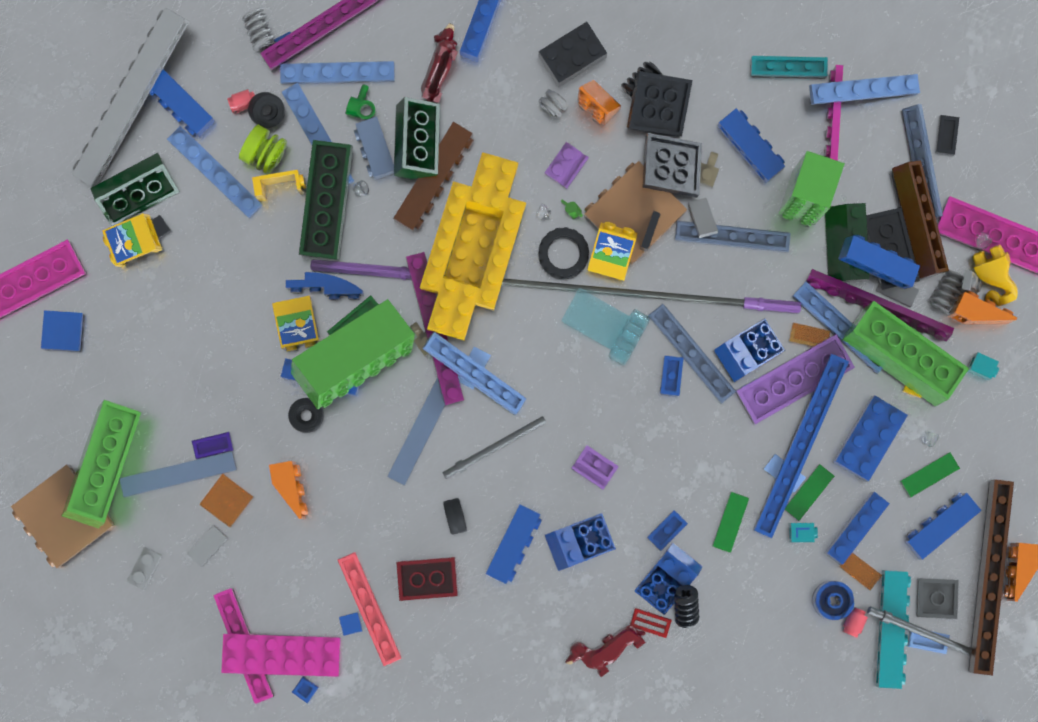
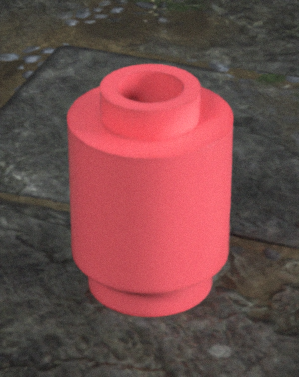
M247 89L232 94L231 97L227 98L232 113L247 110L251 99L255 96L254 92H250Z
M855 607L854 611L852 610L844 622L843 627L845 628L843 632L858 637L859 633H862L868 618L864 616L866 612Z

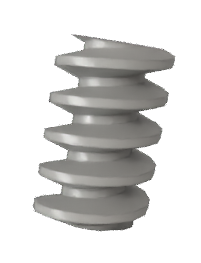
M264 8L251 10L242 18V21L246 23L245 29L248 30L247 34L251 37L250 42L254 44L252 48L255 51H264L275 44V42L270 43L274 36H268L272 30L270 28L265 29L269 22L262 21L267 16L260 15Z
M952 270L945 272L946 276L941 278L943 283L937 285L939 290L935 289L933 292L935 296L929 298L935 308L947 314L950 312L946 307L954 306L950 300L957 301L954 293L961 294L958 287H962V280L964 279L963 275Z

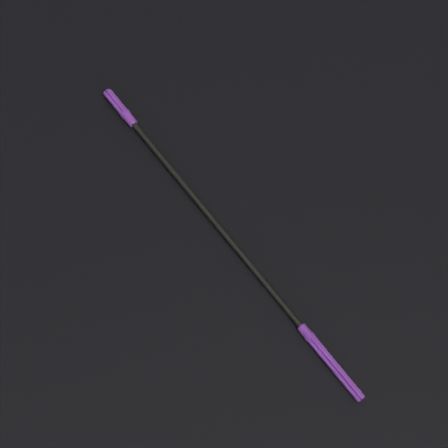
M316 259L311 260L310 264L312 271L401 278L402 280L411 279L407 266L396 267ZM506 278L502 282V285L738 305L743 306L745 309H756L758 311L768 310L800 313L801 311L800 302L764 299L762 297L735 299Z

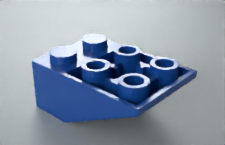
M764 318L714 349L732 380L736 382L784 352L785 349Z
M602 513L545 535L558 571L616 549Z
M672 543L634 591L665 615L674 604L676 588L681 585H690L699 575L703 566Z

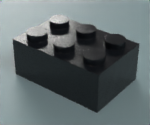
M586 21L541 49L538 56L559 88L607 58V52Z

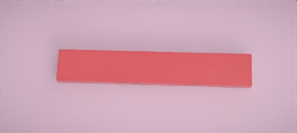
M356 552L338 559V563L383 666L401 659L402 657Z

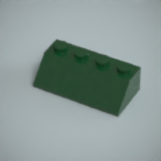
M404 97L396 105L394 176L415 179L438 175L439 103Z
M159 153L90 188L94 200L111 227L179 192Z
M866 203L830 206V209L825 213L828 276L845 283L867 282L869 280V273L838 259L845 238L860 235L868 242Z

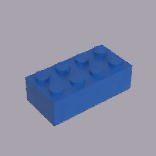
M871 396L833 463L861 480L868 482L908 415L879 397Z

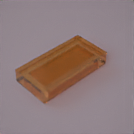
M793 322L789 341L813 347L829 338L831 331Z
M854 553L848 557L843 565L839 566L870 591L882 576Z

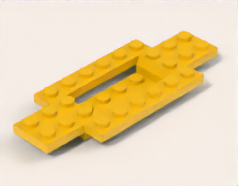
M482 152L472 186L453 181L420 285V289L438 294L427 330L465 340L475 306L494 310L526 207V202L509 198L518 162Z

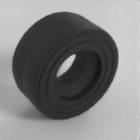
M261 92L251 99L248 113L254 123L264 128H271L282 121L285 107L282 100L270 92ZM265 105H270V113L263 115L262 108Z
M301 398L291 405L288 418L293 428L303 433H310L321 426L324 412L322 407L317 409L309 398ZM304 410L311 412L312 416L308 421L301 419V412Z
M459 498L444 501L443 505L450 533L454 535L466 532V523Z

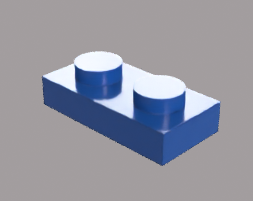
M664 356L660 394L680 395L684 358Z
M674 510L647 538L662 551L688 523Z

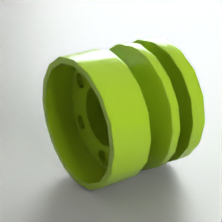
M258 124L246 138L239 153V160L248 165H252L258 160L256 169L260 171L263 168V173L268 175L281 161L287 140L284 138L279 139L277 134L268 140L270 131Z

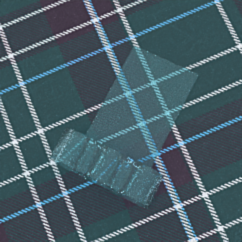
M579 288L561 321L611 349L608 357L621 365H625L648 325L650 317L637 309H634L630 316Z

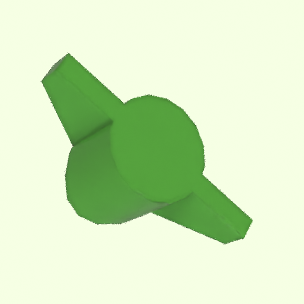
M563 199L561 200V203L565 205V211L572 219L583 216L582 210L576 202L567 203Z

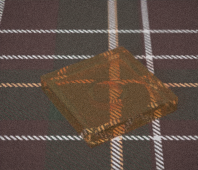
M222 474L199 505L231 528L253 499V496Z

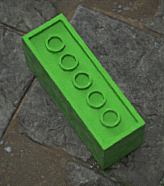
M806 151L792 171L779 213L783 214L782 217L788 220H793V218L800 220V223L806 226L815 225L830 209L845 163Z
M387 299L294 357L291 364V374L317 409L322 406L325 408L333 402V399L338 396H345L352 387L362 385L369 376H376L383 367L393 365L397 358L410 354L415 334Z
M875 301L862 309L842 341L844 340L868 357L873 363L881 366L883 370L935 407L949 400L969 370L967 366Z
M103 400L97 409L61 515L62 517L96 528L101 527L105 523L141 412Z

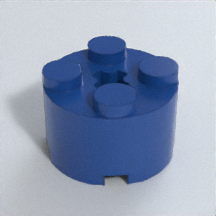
M824 582L814 592L813 606L823 618L829 620L843 619L854 608L853 592L842 582ZM836 596L837 604L831 605L830 597Z

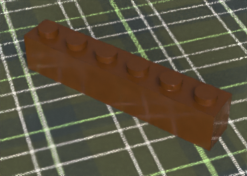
M453 121L439 144L438 175L417 179L393 218L395 222L413 233L416 229L419 230L424 223L422 218L433 209L434 204L432 202L435 197L439 198L444 191L442 186L445 181L449 182L454 174L453 168L455 165H460L464 158L463 152L465 149L469 150L474 142L472 132Z
M921 160L906 162L893 167L894 180L916 264L920 266L918 271L919 278L933 277L948 272L949 268Z

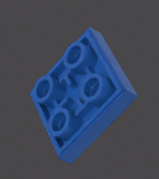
M44 310L41 349L80 351L83 313Z

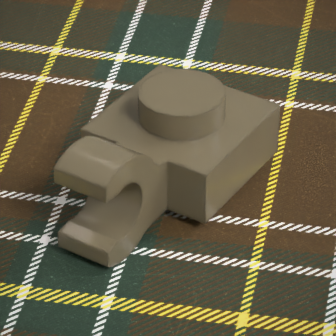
M711 151L707 164L701 162V184L713 187L719 168L714 167L718 153Z
M415 322L410 326L417 335L414 342L423 355L426 356L428 352L422 349L427 342L426 333Z

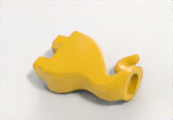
M999 244L990 248L992 254L990 259L986 258L984 251L975 253L973 255L975 263L973 268L983 282L1005 290L1006 293L1003 295L995 290H990L985 296V300H990L991 298L997 306H1002L1017 299L1018 288L1009 275L1011 263L1008 252L1005 253Z

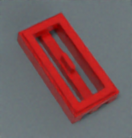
M635 608L630 625L636 629L667 638L672 620ZM640 613L667 622L665 626L637 617V614ZM635 620L664 629V633L634 624Z

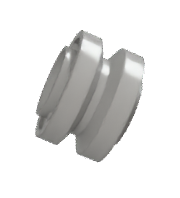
M548 89L545 92L546 98L541 97L538 102L548 114L559 118L562 115L560 110H566L568 104L557 92Z

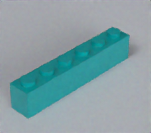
M882 570L880 598L881 611L886 610L892 613L893 616L909 622V615H906V607L910 605V596L907 595V588L911 586V576H908V572ZM880 618L876 687L902 689V685H905L906 681L903 665H906L907 662L904 646H907L908 635L905 634L904 628L892 623L886 624L880 621Z

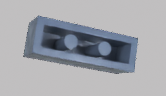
M377 116L356 123L357 129L354 130L357 141L361 140L363 147L360 150L363 159H368L369 165L366 167L369 176H374V179L378 180L394 174V164Z

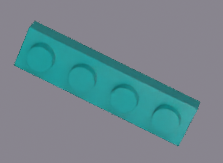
M751 56V76L827 78L828 57Z

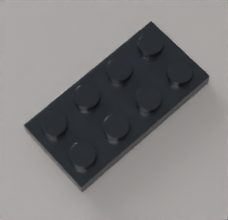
M902 207L866 215L867 234L870 243L880 244L882 249L895 251L898 253V256L910 258L915 263ZM918 274L916 276L914 283L920 281ZM879 278L882 290L898 287Z

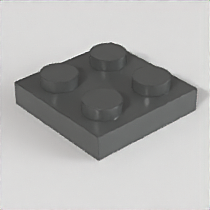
M919 578L917 617L957 619L959 580Z

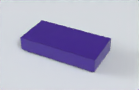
M230 432L192 440L196 460L234 451Z

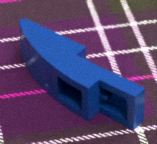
M305 272V280H286V289L290 290V293H302V290L310 289L312 293L321 292V289H324V295L329 297V300H339L340 296H348V299H359V296H364L363 290L355 284L329 274Z

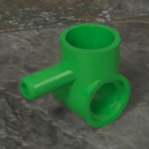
M363 84L358 97H350L345 112L346 115L358 118L361 121L376 117L377 112L374 104L371 101L365 100L369 86ZM366 107L372 110L367 116L361 114L362 109Z

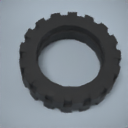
M569 227L555 228V230L549 231L541 240L538 252L540 264L545 272L549 273L552 277L559 279L573 278L586 267L589 259L588 243L584 236L575 229H569ZM559 238L573 240L580 250V257L577 263L567 269L555 267L548 258L550 244Z

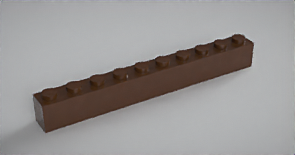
M994 479L990 480L969 667V672L974 674L993 676L1014 488V482Z

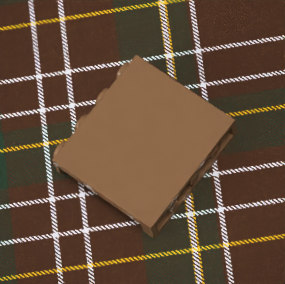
M640 161L636 164L632 162L625 169L627 173L623 177L619 175L611 183L613 186L609 190L604 189L598 195L600 199L595 204L591 202L584 209L586 211L584 217L588 218L598 229L601 222H611L616 227H628L638 233L629 262L631 265L646 252L640 250L653 211L659 212L661 215L649 248L687 211L685 206L672 193L642 187L644 165Z
M68 464L11 506L15 519L22 521L25 525L23 527L24 531L28 536L34 537L36 547L39 551L45 552L48 556L46 558L47 562L56 568L63 567L62 565L116 526L108 515L105 523L99 528L61 516L76 474L72 466Z

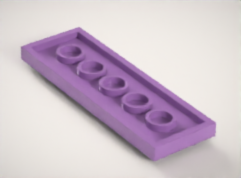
M837 334L736 390L754 424L815 391L830 354L849 361L845 373L855 368Z

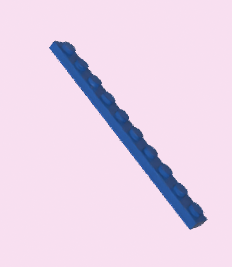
M830 354L754 531L770 538L773 537L849 361Z

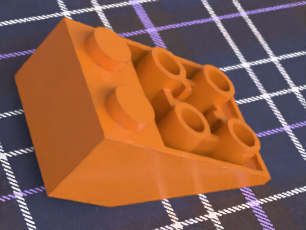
M595 80L579 88L578 105L585 111L588 109L593 114L592 118L600 124L602 122L606 125L621 109V105Z
M971 291L957 296V301H955L948 317L964 325L1009 324L1018 318L1013 315L1012 311L1006 308L1001 310L995 307L996 304L990 300L983 301L978 298L979 295Z
M294 461L269 465L273 486L299 519H306L305 515L308 514L307 504L302 501V496L305 495L303 484L299 483L298 478L301 476L300 465Z
M1010 543V546H1008L1007 558H1009V566H1006L1005 570L1008 583L1004 587L1006 601L1018 602L1038 570V544Z

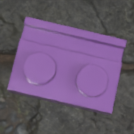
M566 142L544 174L568 189L589 157Z
M586 446L571 469L604 490L619 466L589 446Z

